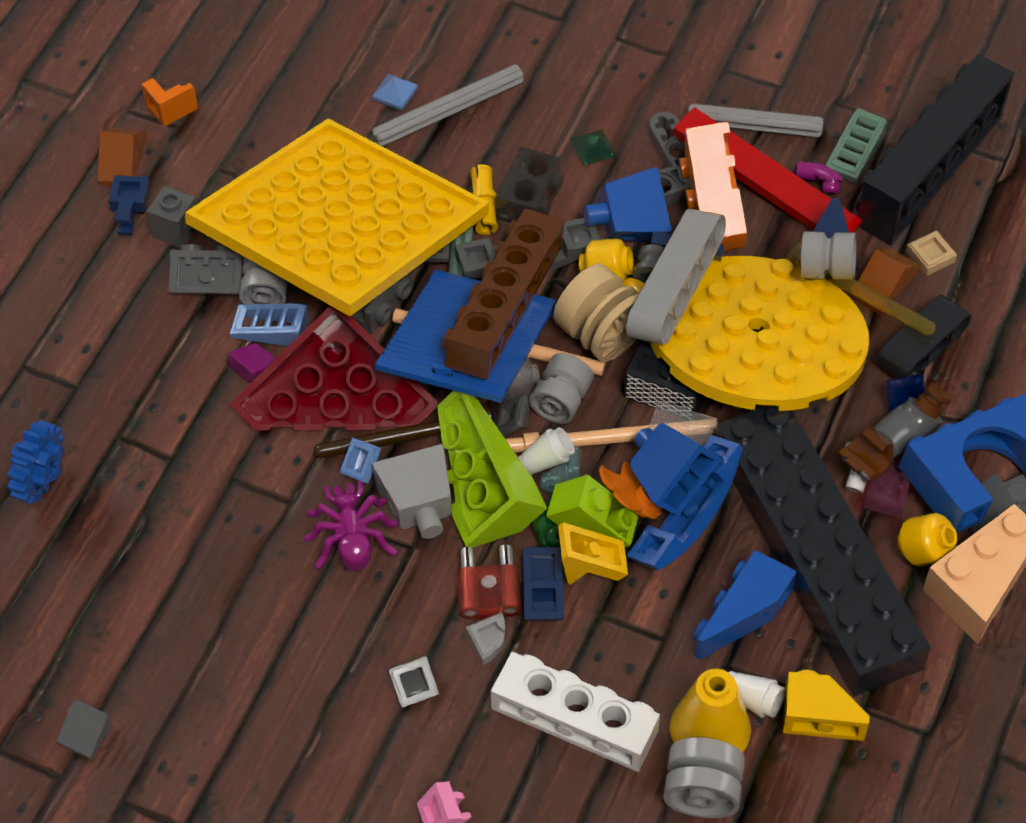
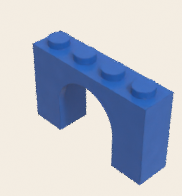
M1026 393L1014 399L1010 397L1005 398L996 404L995 407L984 412L977 410L965 420L954 425L953 423H947L935 433L926 437L917 436L905 446V453L898 466L931 509L935 513L944 515L952 523L956 533L983 522L994 500L966 465L963 453L975 449L999 452L1011 459L1026 475Z

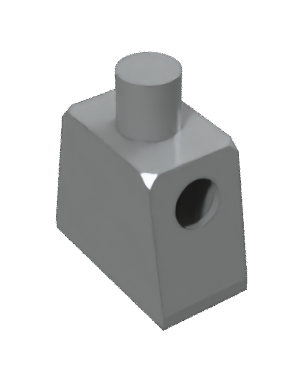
M439 444L372 463L375 486L381 497L387 500L386 506L394 520L398 521L399 528L406 529L418 525L420 534L425 539L440 535L443 532L440 519L452 514L443 445Z

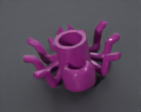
M361 480L357 482L358 491L356 493L354 485L350 483L346 485V493H343L340 486L336 485L333 490L334 496L331 495L329 486L324 487L327 500L334 503L338 509H341L342 512L340 514L325 504H318L315 510H308L306 513L308 517L314 518L324 513L338 521V523L317 522L312 532L304 536V541L309 542L316 539L321 530L336 531V534L324 541L322 554L315 563L317 570H320L327 561L331 546L335 542L338 544L339 557L342 564L352 571L364 569L371 560L372 552L368 536L376 538L381 548L391 556L396 557L398 554L397 550L386 542L380 530L367 528L368 524L376 520H380L385 526L397 527V520L388 519L381 511L360 519L372 504L375 507H380L386 504L387 500L384 497L377 499L374 495H370L358 511L354 510L358 499L364 493Z

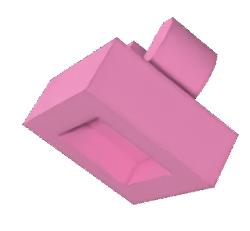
M435 782L416 803L423 823H466L471 818L470 812H460L458 804L465 797L461 792H453L450 782Z

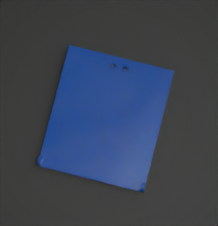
M434 270L430 281L425 285L424 290L422 289V293L419 294L416 303L413 304V308L411 307L407 317L405 316L401 326L396 330V334L393 335V339L390 340V344L387 345L384 353L380 355L375 363V370L501 403L549 317L553 318L556 300L539 295L534 296L488 380L445 367L446 351L442 350V341L447 329L455 327L460 307L468 305L473 285L475 283L480 284L481 281Z

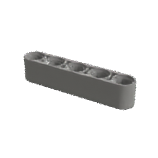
M687 209L629 312L626 325V333L629 338L663 345L668 343L722 243L726 229V218L723 214L695 209Z

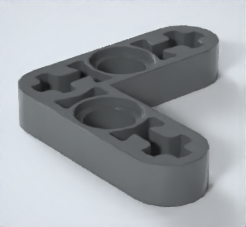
M659 112L650 119L649 138L666 166L665 169L659 170L661 184H665L670 188V191L664 193L666 205L685 200V190L690 189L688 178L682 179L679 158H675L669 153L674 149L685 151V143L672 135L674 127L680 120L670 112ZM665 130H670L669 139H667L668 135Z

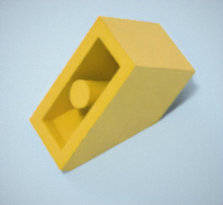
M812 670L788 673L785 687L783 733L858 741L865 740L869 726V715L830 675H820Z

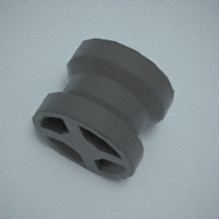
M655 244L643 246L638 253L637 260L639 263L634 267L633 278L646 283L665 247Z

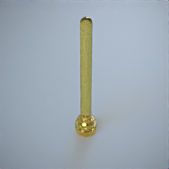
M802 242L794 245L787 257V260L793 263L796 270L801 269ZM826 273L825 278L830 283L924 335L929 336L935 332L936 326L932 321L855 279H833L830 273Z

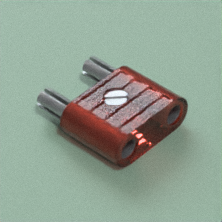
M502 545L499 547L500 565L475 566L474 549L468 547L469 567H467L466 547L460 550L461 569L457 571L460 617L464 619H486L502 612L503 617H514L521 614L522 602L519 568L513 563L512 546L507 545L508 564L505 562V548Z

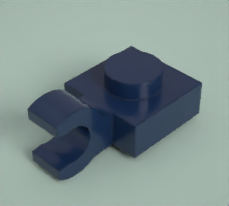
M114 175L109 206L110 211H116L115 222L119 223L118 235H132L135 212L146 211L150 191L149 177Z

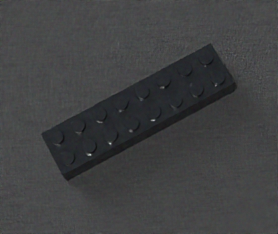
M766 405L717 423L716 437L738 443L742 447L733 483L776 560L797 571L793 591L851 695L856 697L923 670L931 649L930 644L793 411H778L777 406Z

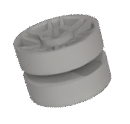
M686 738L673 743L670 747L667 767L668 774L665 781L663 796L665 803L680 813L696 817L723 818L735 814L740 806L742 789L740 783L742 782L744 772V754L729 743L710 738Z

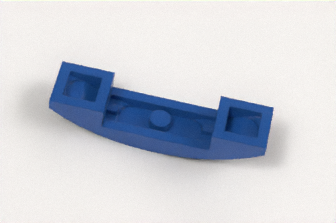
M713 435L709 437L704 447L720 455L722 460L679 516L670 512L659 529L649 525L646 527L627 555L630 560L658 571L681 556L699 538L719 510L732 484L742 452L740 444Z

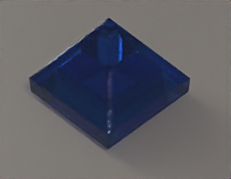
M922 374L886 380L888 414L896 407L907 402L910 397L918 399L922 393H925L924 376Z

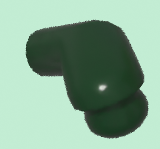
M549 497L545 503L547 509L533 522L534 532L542 547H560L558 526L546 517L552 497Z

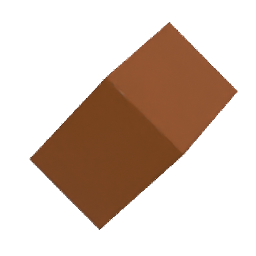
M110 128L100 131L99 185L112 186L114 175L136 176L147 139V131Z
M891 248L876 249L852 291L851 298L881 316L920 271L921 266Z

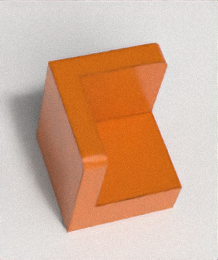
M154 78L141 84L146 107L163 127L198 109L195 88L191 83L184 86L176 85L167 91H164Z

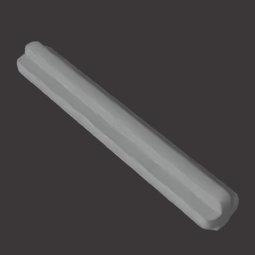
M695 103L690 104L688 110L689 113L696 107L718 123L728 121L729 128L810 137H820L823 131V118L817 116Z

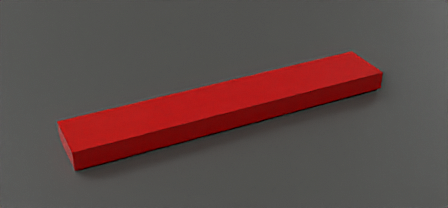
M694 107L674 127L672 135L685 143L686 128L718 122ZM730 131L728 146L730 155H734L736 166L733 167L735 178L814 230L832 199ZM842 207L849 233H855L860 228L862 220Z

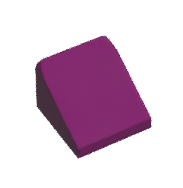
M257 343L236 349L228 354L230 368L248 383H251L276 359Z

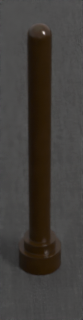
M482 403V407L491 418L488 403ZM439 420L355 436L353 438L382 447L441 435ZM352 437L317 444L314 447V455L317 458H327L346 454Z

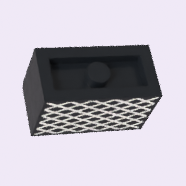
M639 344L625 374L624 398L689 421H694L705 396L676 379L670 373V366L662 357L657 358L653 349Z

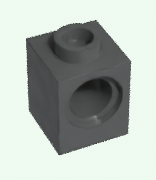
M164 186L147 210L152 237L179 248L181 245H186L196 231L195 228L186 224L185 212L196 205L195 197Z

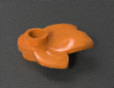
M627 461L622 464L620 475L608 470L603 465L599 468L602 482L608 489L614 491L613 496L621 505L643 518L656 519L662 514V507L654 504Z

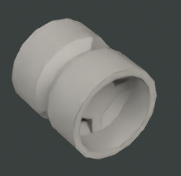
M803 232L801 247L802 278L819 279L824 278L826 273H830L833 279L854 280L856 269V233L835 232L831 238H827L824 232Z
M244 257L242 268L244 276L241 279L239 294L242 303L245 305L284 304L288 281Z
M557 353L548 362L542 374L543 380H538L530 395L529 403L533 410L544 419L558 424H567L572 421L577 412L581 399L585 397L593 382L594 374L591 368L581 359L570 354Z

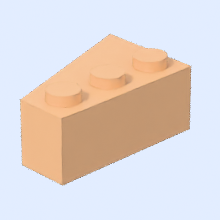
M1013 504L929 568L923 591L977 644L981 641L986 629L998 613L1009 591L1013 588L1026 567V514Z

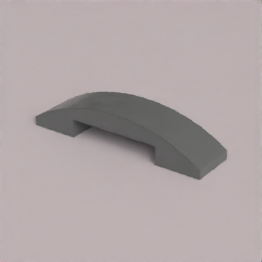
M584 218L565 221L562 247L549 271L579 260L580 254L585 253L590 241L600 240L595 226L587 227ZM490 238L455 245V251L465 277L482 279L483 270L487 262L493 263L498 245L492 246Z

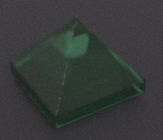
M603 129L571 138V143L583 166L615 157V151Z

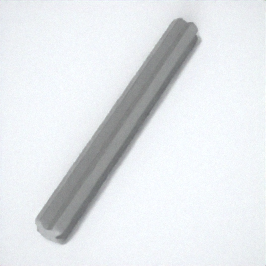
M517 64L504 68L372 129L373 139L380 146L389 144L524 81L523 72Z

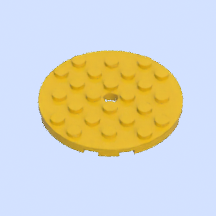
M724 256L721 262L712 260L668 343L663 345L650 342V345L656 357H662L670 366V373L676 379L708 398L755 410V406L758 404L777 406L778 411H790L808 408L809 402L825 398L829 401L846 391L857 380L863 370L869 347V332L865 319L856 304L839 287L827 280L825 276L819 279L802 278L801 267L794 265L786 259L756 256ZM761 326L764 327V329L761 330V331H759V332H755V331L752 330V329H758V330H759V329L761 328Z

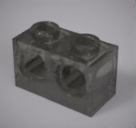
M521 146L496 195V219L511 223L512 220L517 221L525 208L549 215L552 204L551 197L553 193H559L564 180V173L560 172V157Z

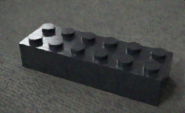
M977 54L969 64L964 63L960 67L951 85L945 84L942 87L936 102L932 106L928 104L924 107L919 115L918 122L913 127L908 126L903 131L895 148L889 147L885 151L879 166L875 170L869 169L860 183V188L863 189L862 196L856 204L857 217L862 220L860 229L890 246L894 244L1002 119L1014 72L980 54Z

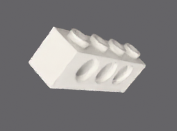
M511 652L491 690V709L637 772L640 771L659 729L660 714L656 713L649 705L639 701L630 702L618 697L613 690L605 686L595 687L585 683L570 671L552 669L545 666L541 660L532 655L522 656ZM535 689H544L549 693L544 696H535L531 692ZM573 704H579L586 709L581 712H573L568 707ZM609 720H617L623 725L618 728H610L604 723Z

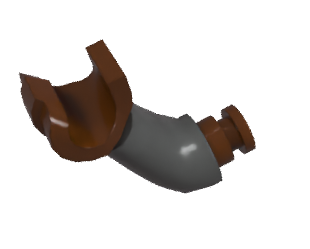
M930 383L926 388L927 394L922 393L918 399L910 397L907 402L892 410L874 427H867L862 435L857 436L838 453L846 459V465L855 473H862L871 482L877 480L891 467L893 458L904 451L909 441L917 436L926 437L931 435L943 423L939 415L944 410L942 407L943 403L948 405L951 402V396L938 385Z

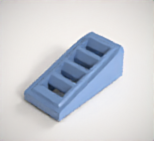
M294 303L238 305L230 331V338L289 346L308 326V306ZM245 317L252 318L249 327H243ZM259 319L265 320L263 326H258ZM277 321V326H271L272 322ZM291 323V326H285V324Z

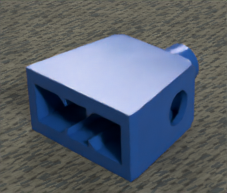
M658 167L605 184L599 192L600 203L584 205L583 207L586 226L605 224L608 239L616 238L623 242H651L653 232L655 231L669 234L672 232Z
M661 423L658 424L655 430L644 428L637 433L635 444L640 449L631 460L630 467L654 504L679 516L722 460V457L672 427Z

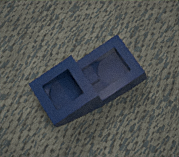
M523 547L524 621H564L561 547Z

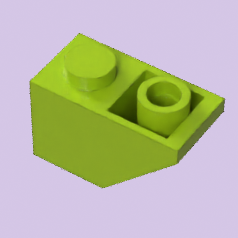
M588 474L555 484L546 515L547 518L557 525L564 522L623 540L625 548L631 546L639 516L634 511L621 505L614 498L613 493Z

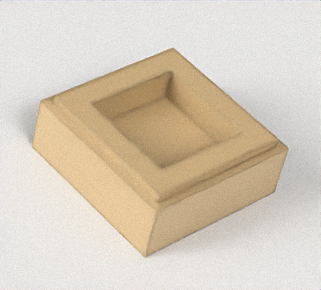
M937 230L907 244L906 253L915 263L921 266L920 270L925 276L955 263L957 254Z

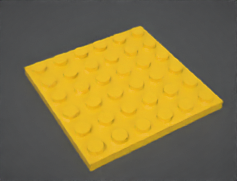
M328 118L185 212L186 224L344 314L352 316L488 215L489 202Z

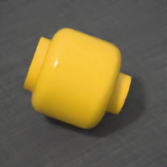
M616 238L592 240L588 243L585 253L579 256L580 272L591 265L601 263L624 281L628 275L633 274L634 259L632 249L629 246L626 247L622 240Z
M932 513L907 519L901 527L897 543L901 554L911 564L921 567L935 564L955 549L957 533L952 523L944 515Z

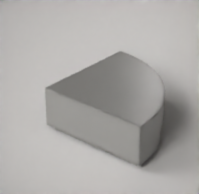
M502 612L466 627V635L483 665L492 661L504 645L505 620Z

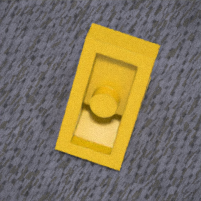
M564 522L558 525L562 562L569 585L588 572L616 581H620L628 575L623 540Z

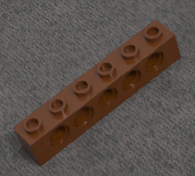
M526 208L517 221L512 220L507 232L506 241L498 243L493 263L487 262L483 270L481 283L473 285L468 305L460 307L455 327L453 329L448 328L444 335L442 350L446 351L445 367L488 380L562 247L565 220Z

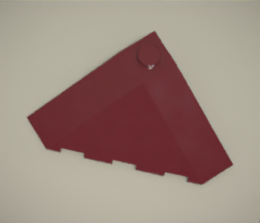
M329 306L229 405L255 431H270L271 428H293V431H323V427H346V431H376V427L400 428L420 424L440 403L416 380L375 370V363L380 355L384 353V348L352 316H348Z

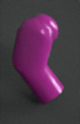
M797 162L796 176L802 180L823 181L822 191L824 193L838 194L840 192V182H843V178L839 172L820 163Z

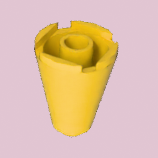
M710 669L699 676L672 713L669 730L674 743L686 738H710L729 743L738 748L742 753L745 751L750 740L751 723L737 682L730 673L721 669Z

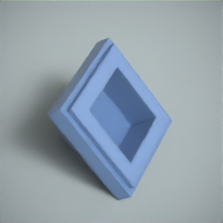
M388 73L373 94L372 99L402 111L418 89V85Z
M352 437L339 473L368 484L373 476L372 463L378 462L381 448Z

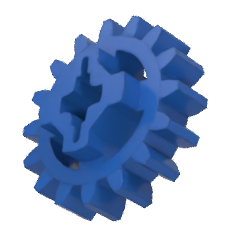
M39 420L38 423L33 422L30 431L25 430L23 432V441L15 443L11 451V468L7 474L8 477L12 478L7 486L8 489L12 490L11 497L34 504V501L39 502L41 500L42 492L47 493L49 491V483L57 481L62 470L60 466L61 457L64 452V448L60 446L64 440V436L60 435L61 427L43 420Z

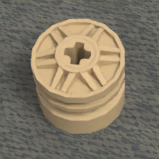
M601 263L591 265L580 272L565 288L555 306L553 318L555 324L572 338L580 339L582 346L592 351L593 356L603 362L611 361L623 354L636 341V339L627 336L626 325L629 312L639 294L634 288L624 286L623 279L607 266Z

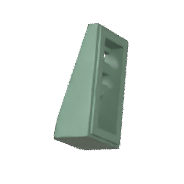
M857 108L826 165L839 172L842 178L856 183L885 137L887 120ZM846 148H849V149H852V150H854V151H857V152L861 153L862 155H860V154H858V153H856V152H853V151H851V150H848V149H846ZM840 158L853 162L856 164V166L854 167L850 164L840 161Z

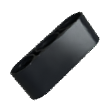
M940 294L883 346L877 356L876 363L907 385L962 335L968 327L972 315L943 294Z

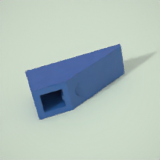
M754 550L747 562L741 560L731 578L734 583L728 591L724 589L720 591L712 607V610L715 611L709 621L703 619L693 635V640L697 642L695 658L701 660L773 621L793 591L797 571L757 550Z

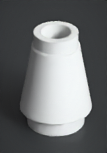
M558 427L555 430L547 429L518 458L530 475L568 462L570 455L574 454L575 448L569 435L562 428Z
M734 671L729 672L737 682L747 709L761 718L766 715L774 718L777 715L785 697V688L779 686L777 680L736 673Z

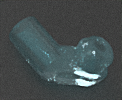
M574 446L575 452L570 455L568 462L552 468L550 472H545L541 476L540 483L546 492H553L555 484L580 477L582 454L580 448Z

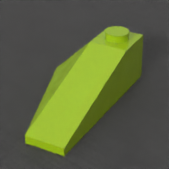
M453 390L437 406L442 445L443 448L448 450L451 469L447 471L449 484H453L455 503L451 504L452 517L465 546L473 548L522 532L547 509V506L534 479L477 398L473 395Z

